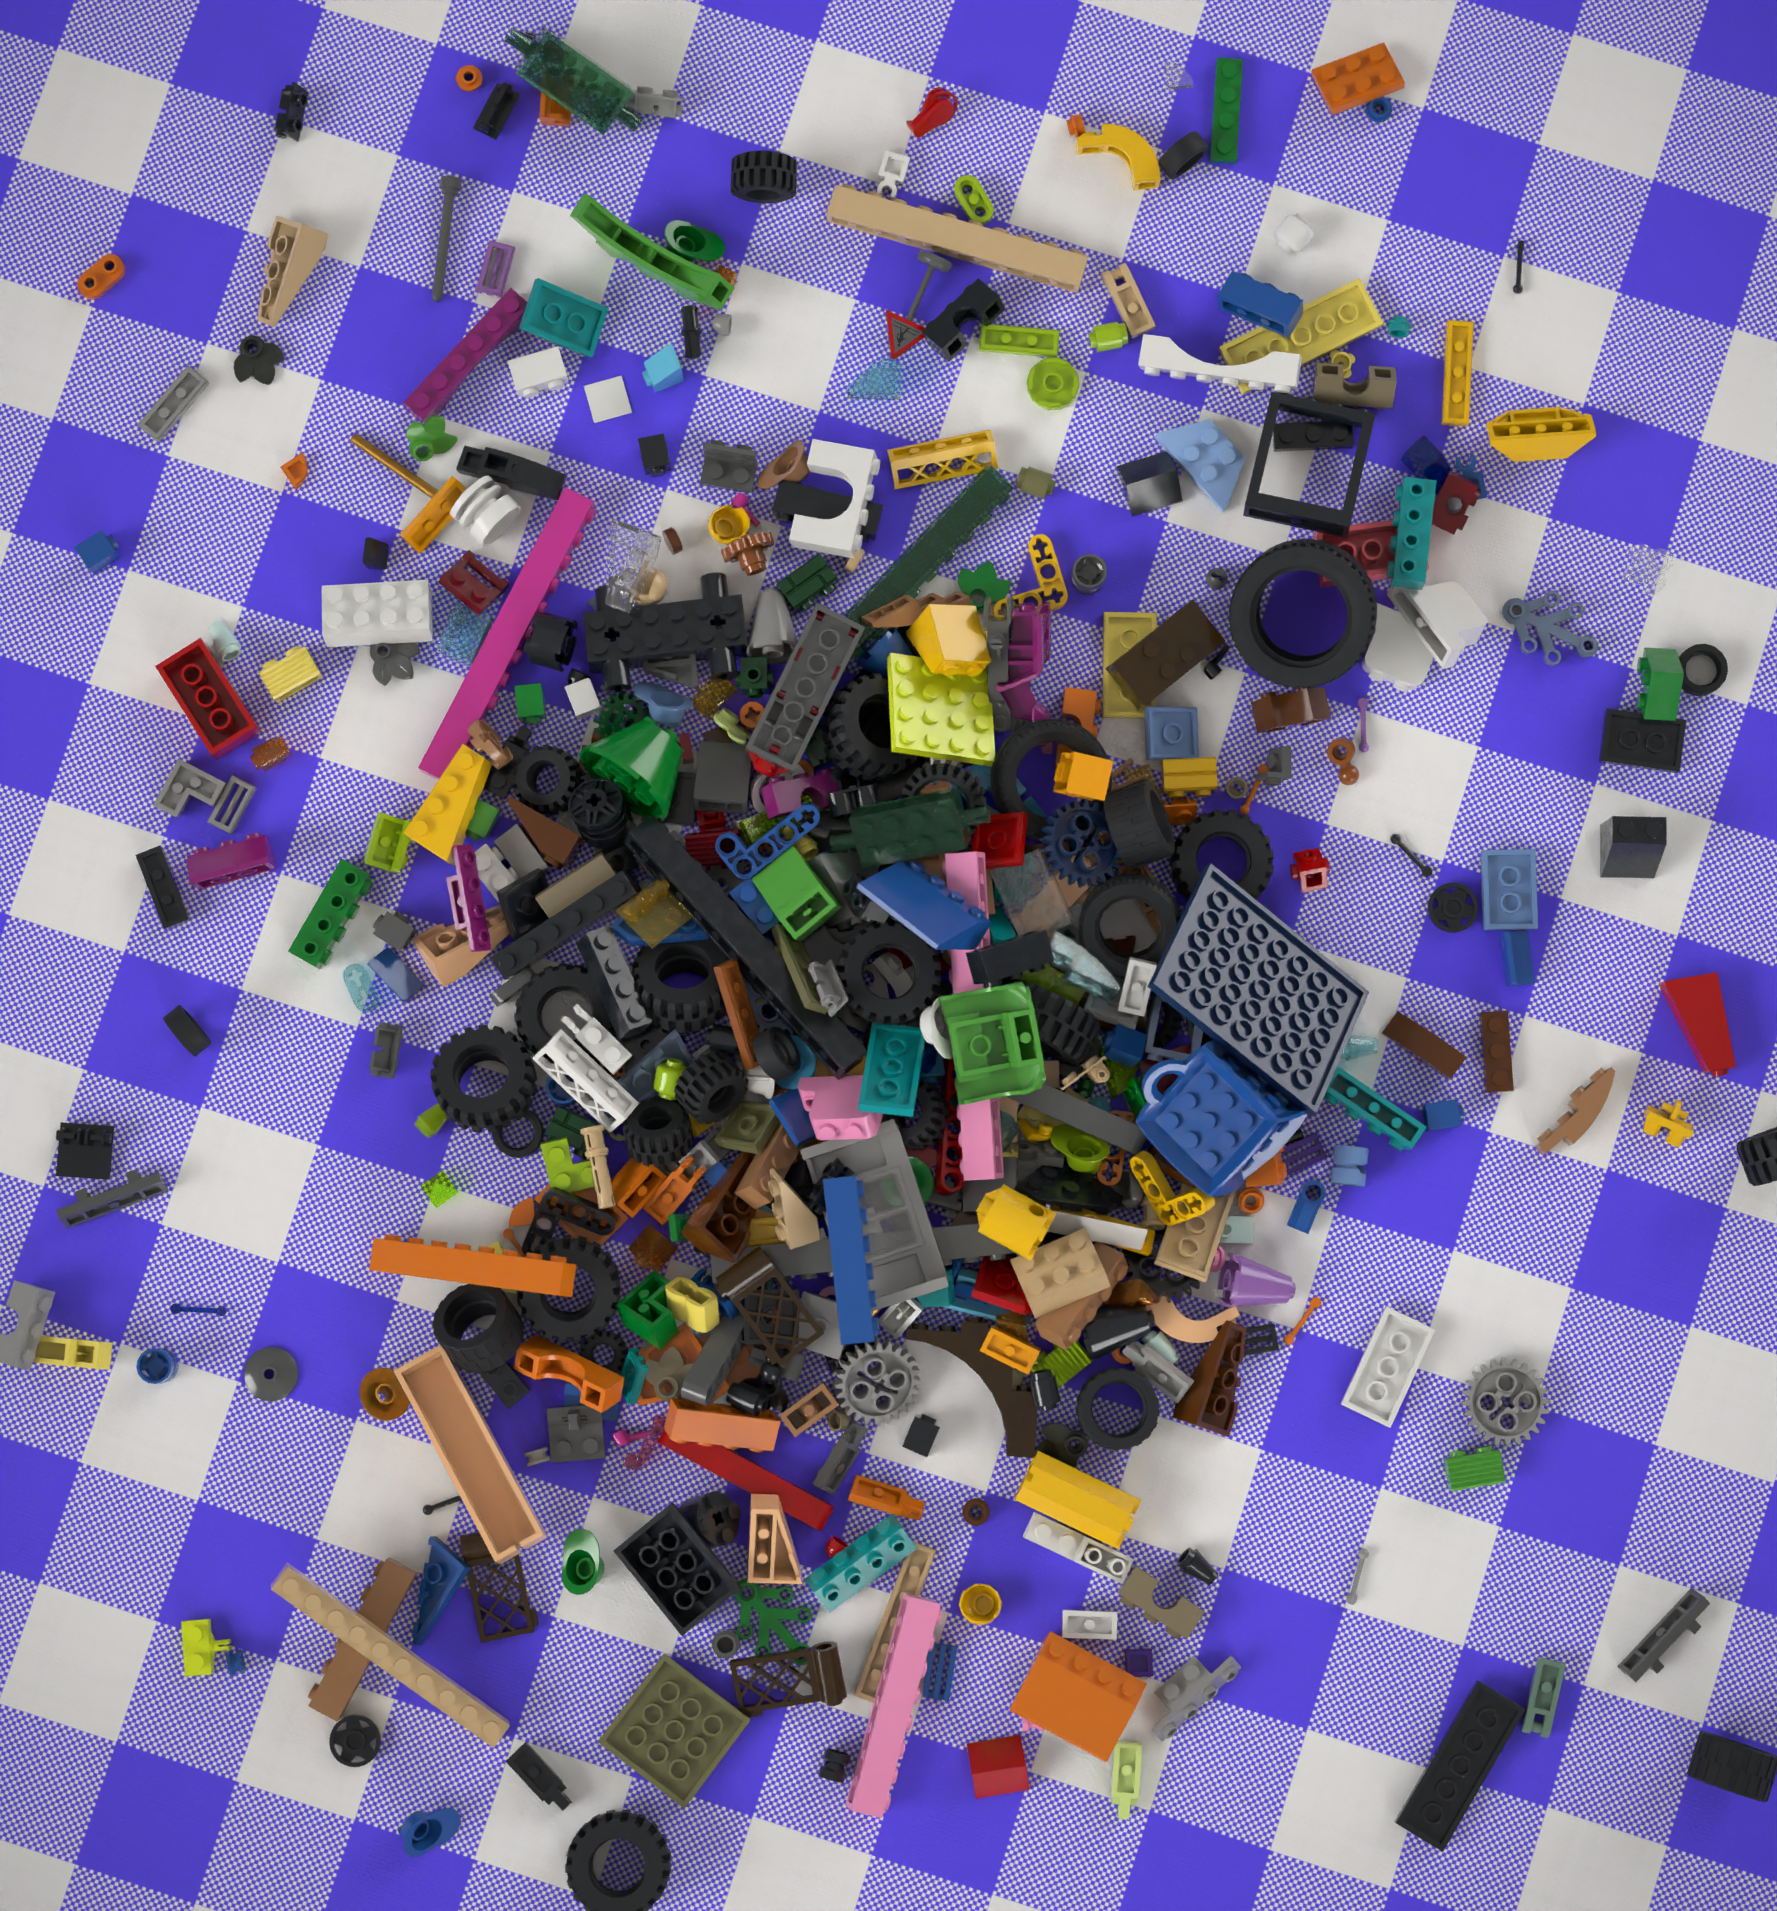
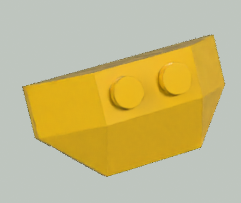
M1562 407L1509 410L1497 416L1493 421L1486 422L1490 445L1513 462L1568 458L1596 437L1592 415L1581 414Z

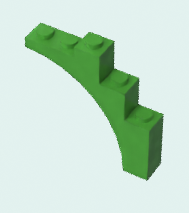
M583 193L570 214L577 223L597 240L596 243L611 257L632 263L646 277L666 283L682 298L722 310L734 290V287L720 274L689 262L651 241L613 215L590 195Z

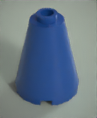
M888 627L886 629L887 633L883 637L879 635L860 655L861 658L855 662L869 673H880L884 677L888 675L887 657L890 653L914 656L895 627Z

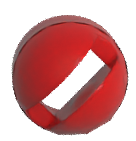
M832 1535L826 1543V1553L830 1558H833L838 1552L847 1548L848 1545L840 1538Z

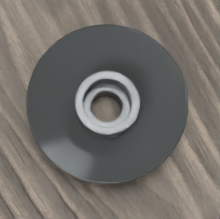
M262 1348L256 1351L246 1363L244 1370L246 1386L255 1397L261 1400L277 1401L283 1399L293 1391L297 1384V1363L290 1353L281 1348ZM272 1369L274 1371L272 1379L266 1378V1370Z

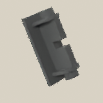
M379 1022V1027L375 1028L373 1045L379 1046L381 1049L380 1052L372 1051L369 1070H371L370 1075L394 1079L398 1066L397 1060L402 1042L403 1026Z

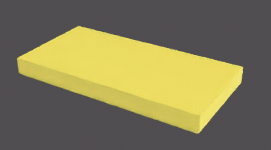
M1103 613L1102 718L1144 719V707L1137 710L1105 668L1157 627V613ZM1156 698L1146 706H1156Z

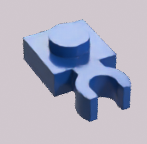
M1470 454L1471 463L1468 466L1462 465L1460 457H1457L1456 466L1462 471L1463 475L1461 476L1478 483L1476 491L1481 492L1478 500L1487 498L1482 471L1474 472L1476 465L1475 455Z

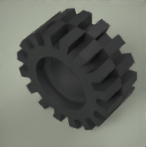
M598 1331L597 1335L592 1338L587 1336L580 1346L579 1355L596 1363L593 1358L595 1348L602 1344L609 1345L614 1351V1359L609 1365L602 1367L616 1374L621 1373L628 1354L625 1341L618 1334L611 1331Z

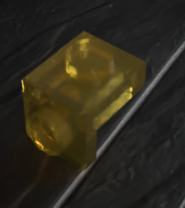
M710 679L696 693L693 705L701 714H704L711 720L716 712L735 695L738 689L728 680L718 682Z

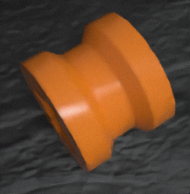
M748 702L743 705L739 713L742 726L749 731H753L764 707L757 702Z

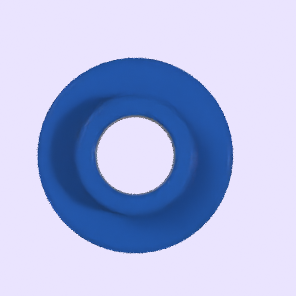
M1385 97L1369 101L1366 105V114L1373 122L1381 123L1391 116L1392 105ZM1381 107L1383 113L1377 114L1374 108Z

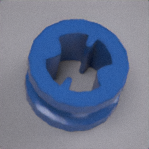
M237 1650L235 1654L231 1651L226 1652L230 1676H235L236 1672L244 1674L246 1666L242 1650Z

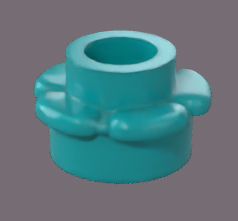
M1394 316L1392 320L1386 323L1388 334L1392 337H1407L1409 329H1412V324L1404 316Z

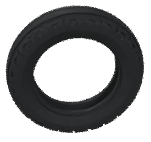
M1040 719L1027 723L1015 730L1000 746L991 769V791L999 813L1024 812L1027 814L1026 837L1037 841L1047 836V834L1041 831L1043 827L1049 826L1045 821L1047 818L1033 813L1024 805L1016 786L1017 769L1026 753L1039 744L1055 742L1067 746L1074 752L1109 760L1100 742L1089 731L1078 724L1063 719ZM1112 771L1110 774L1107 792H1110L1112 789ZM1097 799L1088 801L1089 807L1097 802L1098 811L1104 809L1103 801ZM1075 820L1076 827L1082 831V824Z

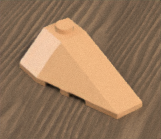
M500 905L486 909L485 915L491 943V950L471 952L467 929L455 930V924L445 927L444 923L412 938L430 972L443 987L466 975L509 935Z

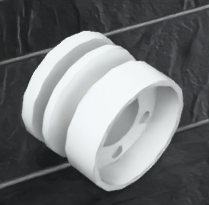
M489 475L480 478L468 487L455 502L450 512V515L455 520H460L459 524L463 528L473 524L470 535L482 547H486L497 540L514 523L521 512V507L509 495H504L498 499L502 489L499 485H494V480Z

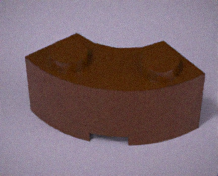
M1325 687L1297 688L1298 691L1277 695L1276 691L1261 694V699L1251 702L1257 733L1285 730L1287 726L1297 724L1305 726L1330 719L1331 715Z

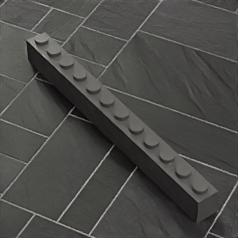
M979 1222L932 1227L944 1265L952 1264V1259L963 1258V1263L979 1262V1256L989 1255L990 1260L1006 1259V1254L1015 1252L977 1232ZM912 1229L864 1234V1236L869 1235L871 1252H866L867 1256L915 1241ZM821 1238L818 1241L791 1250L785 1243L759 1245L786 1281H790V1276L801 1275V1280L817 1278V1273L828 1272V1277H833L829 1238ZM758 1246L745 1247L737 1262ZM710 1254L714 1284L718 1283L716 1277L735 1263ZM774 1275V1282H779Z

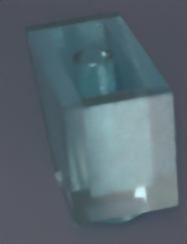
M884 358L880 362H874L848 386V398L900 400L901 363L891 358Z

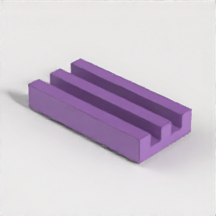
M489 240L476 292L481 294L483 292L489 296L495 295L497 298L503 296L516 250L514 246ZM494 248H497L498 253L489 286L485 287L484 284ZM505 250L508 252L498 289H494Z

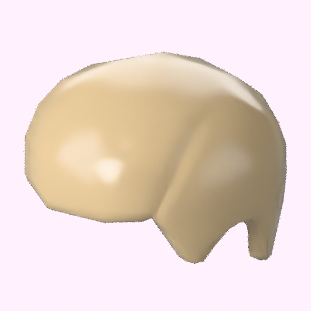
M654 567L652 570L655 572L643 571L631 590L630 600L640 606L658 604L667 593L668 580L662 571Z

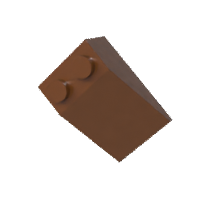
M509 797L507 802L539 850L545 855L544 860L559 870L563 866L570 869L585 841L579 835L514 798Z

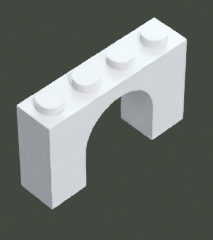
M812 439L807 460L810 472L845 480L853 488V497L848 509L840 516L832 519H818L795 514L789 541L792 547L854 559L856 551H860L863 536L860 535L862 525L866 526L867 501H871L873 498L874 485H872L874 475H878L880 460L877 459L875 450Z

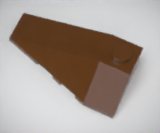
M743 1151L694 1210L680 1232L699 1250L731 1263L737 1262L749 1242L751 1233L748 1231L751 1219L755 1218L757 1210L734 1193L756 1155Z
M1226 1320L1191 1374L1190 1378L1194 1382L1179 1403H1176L1173 1418L1229 1437L1238 1408V1402L1234 1401L1235 1389L1240 1387L1241 1378L1237 1377L1238 1364L1243 1360L1247 1328Z

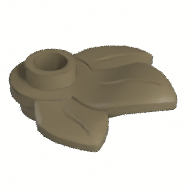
M671 1347L664 1352L659 1362L648 1359L645 1361V1364L649 1367L645 1378L654 1385L655 1394L659 1399L671 1401V1398H677L680 1395L683 1382L693 1364L684 1365L679 1351L675 1347ZM667 1382L673 1385V1390L670 1393L663 1391V1385Z

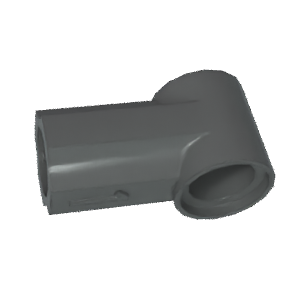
M754 1344L748 1362L761 1367L766 1362V1355L763 1353L766 1346L764 1344ZM776 1349L781 1358L790 1352L787 1349ZM796 1354L781 1365V1377L798 1382L806 1356Z

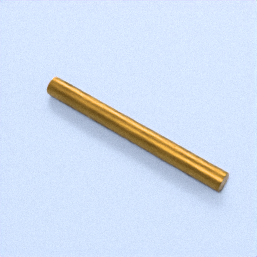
M357 433L351 437V443L431 499L438 492L436 488Z

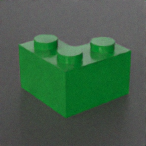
M1644 647L1643 657H1639L1637 663V672L1641 673V685H1644L1643 692L1638 693L1637 708L1641 709L1643 719L1676 721L1684 676L1676 649Z
M653 1271L618 1302L616 1307L626 1328L661 1349L679 1333L673 1313L667 1308L665 1285L671 1281Z

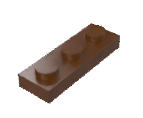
M1508 1011L1481 1012L1480 1027L1485 1093L1514 1091Z

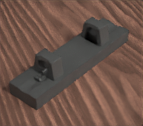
M135 1169L126 1173L127 1184L92 1197L86 1188L75 1191L77 1202L59 1208L56 1211L59 1220L68 1229L169 1191L168 1186L159 1172L142 1178Z
M1691 1588L1617 1667L1634 1682H1637L1649 1668L1658 1674L1664 1668V1665L1658 1659L1686 1629L1690 1630L1693 1634L1697 1633L1702 1626L1695 1619L1709 1606L1710 1602Z

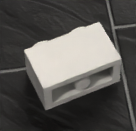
M558 346L508 360L519 397H534L541 390L548 388L550 391L563 388L565 383H569Z

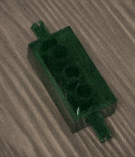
M544 25L535 39L532 40L514 27L508 31L510 35L506 34L504 42L522 53V58L514 68L519 77L603 135L614 119L631 129L632 132L638 128L635 123L641 124L643 118L624 106L634 92L630 85Z
M953 788L856 807L849 817L852 832L831 835L830 846L834 845V847H831L833 853L856 848L862 869L967 849L971 840L968 826L990 823L991 816L990 812L987 813L989 811L987 805L964 810L959 788Z

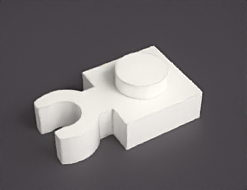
M885 150L878 173V178L884 179V181L878 185L877 193L882 194V191L887 188L892 191L890 200L896 198L897 187L895 184L903 185L910 157Z

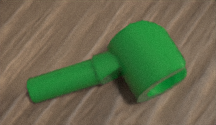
M1081 1078L1075 1092L1080 1093L1082 1097L1087 1096L1090 1098L1096 1084Z

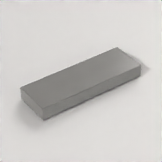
M187 365L137 424L138 427L160 443L210 383Z

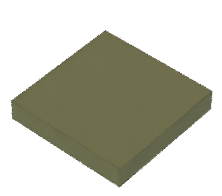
M743 1100L731 1112L714 1142L717 1147L760 1155L779 1125L780 1120L770 1105Z

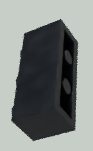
M1046 929L1030 931L966 953L974 985L985 984L986 988L1002 984L1001 979L1006 977L1008 980L1023 977V971L1029 970L1030 973L1044 970V964L1054 961Z

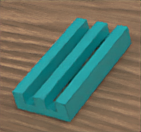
M638 1348L629 1349L620 1376L624 1377L622 1395L628 1405L637 1403L649 1369L647 1364H643L644 1358L639 1356L640 1351Z

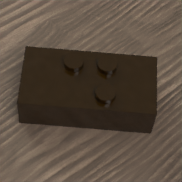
M1192 599L1105 669L1137 710H1139L1222 645L1225 640Z

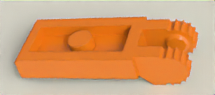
M691 1155L678 1168L672 1171L643 1207L662 1226L668 1221V1216L673 1214L697 1186L695 1185L697 1181L707 1171L702 1166L695 1171L691 1179H688L683 1172L693 1163L694 1158Z

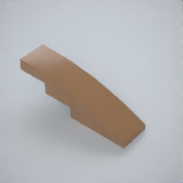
M956 591L944 598L930 593L918 600L904 595L862 616L861 619L862 622L873 628L902 627L912 625L929 604L973 605L970 597L960 591Z

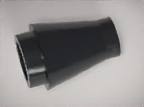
M1187 1548L1177 1561L1181 1572L1201 1580L1207 1585H1211L1218 1576V1572L1213 1569L1197 1549Z

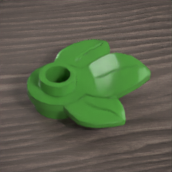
M443 416L430 417L424 424L413 421L407 428L406 436L410 441L409 452L416 460L427 461L433 454H444L456 444L458 440L456 436L444 433L445 420Z

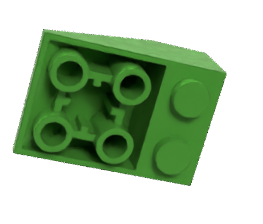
M793 844L752 878V881L779 921L791 936L798 941L806 939L843 908Z

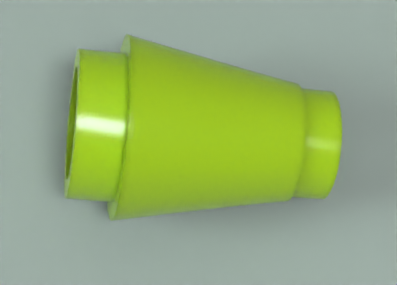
M439 1103L417 1116L418 1120L414 1125L429 1139L432 1135H437L448 1118L445 1112L442 1111Z

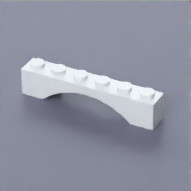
M1143 334L1138 366L1141 370H1144V374L1151 376H1160V372L1170 373V377L1174 379L1185 380L1186 376L1196 377V381L1212 383V379L1222 380V384L1227 386H1238V383H1245L1251 389L1264 390V386L1275 387L1274 391L1290 393V390H1297L1302 358L1300 354L1273 351L1261 359L1246 364L1234 366L1215 365L1190 356L1180 349L1169 337Z

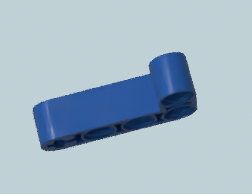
M810 802L800 805L748 847L735 833L730 831L724 832L716 840V851L738 878L748 879L813 829L819 822L820 810L815 804ZM803 810L807 812L814 811L812 817L814 821L811 822L807 819L801 823L800 826L804 828L802 831L799 830L797 823L791 820L795 817L798 822L803 817ZM786 825L791 826L794 829L795 835L791 839H784L780 836L779 829ZM731 838L735 842V849L728 852L724 851L720 844L721 840ZM763 842H768L773 847V853L769 856H764L759 852L758 846ZM741 859L749 860L752 863L751 871L741 872L737 867L738 861Z

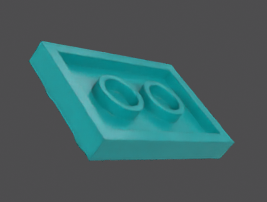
M537 278L534 281L519 329L587 358H593L609 308Z

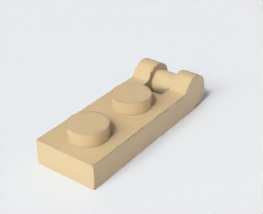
M1123 263L1117 266L1118 269L1111 272L1109 270L1102 272L1101 277L1123 323H1125L1130 338L1133 339L1154 330L1156 325L1127 264ZM1122 278L1125 283L1117 286L1115 281Z

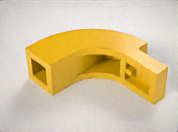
M1102 124L1101 135H1097L1095 132L1083 133L1081 137H1077V155L1112 153L1122 158L1130 169L1133 191L1159 188L1161 177L1157 157L1148 142L1135 131L1120 125Z

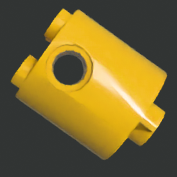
M1003 1184L1002 1188L986 1193L976 1212L979 1222L977 1232L1031 1261L1057 1213Z

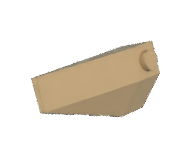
M276 215L268 239L267 249L271 250L270 264H265L264 273L267 274L268 279L267 285L261 290L257 321L273 327L276 326L320 260L322 252L327 245L328 233Z

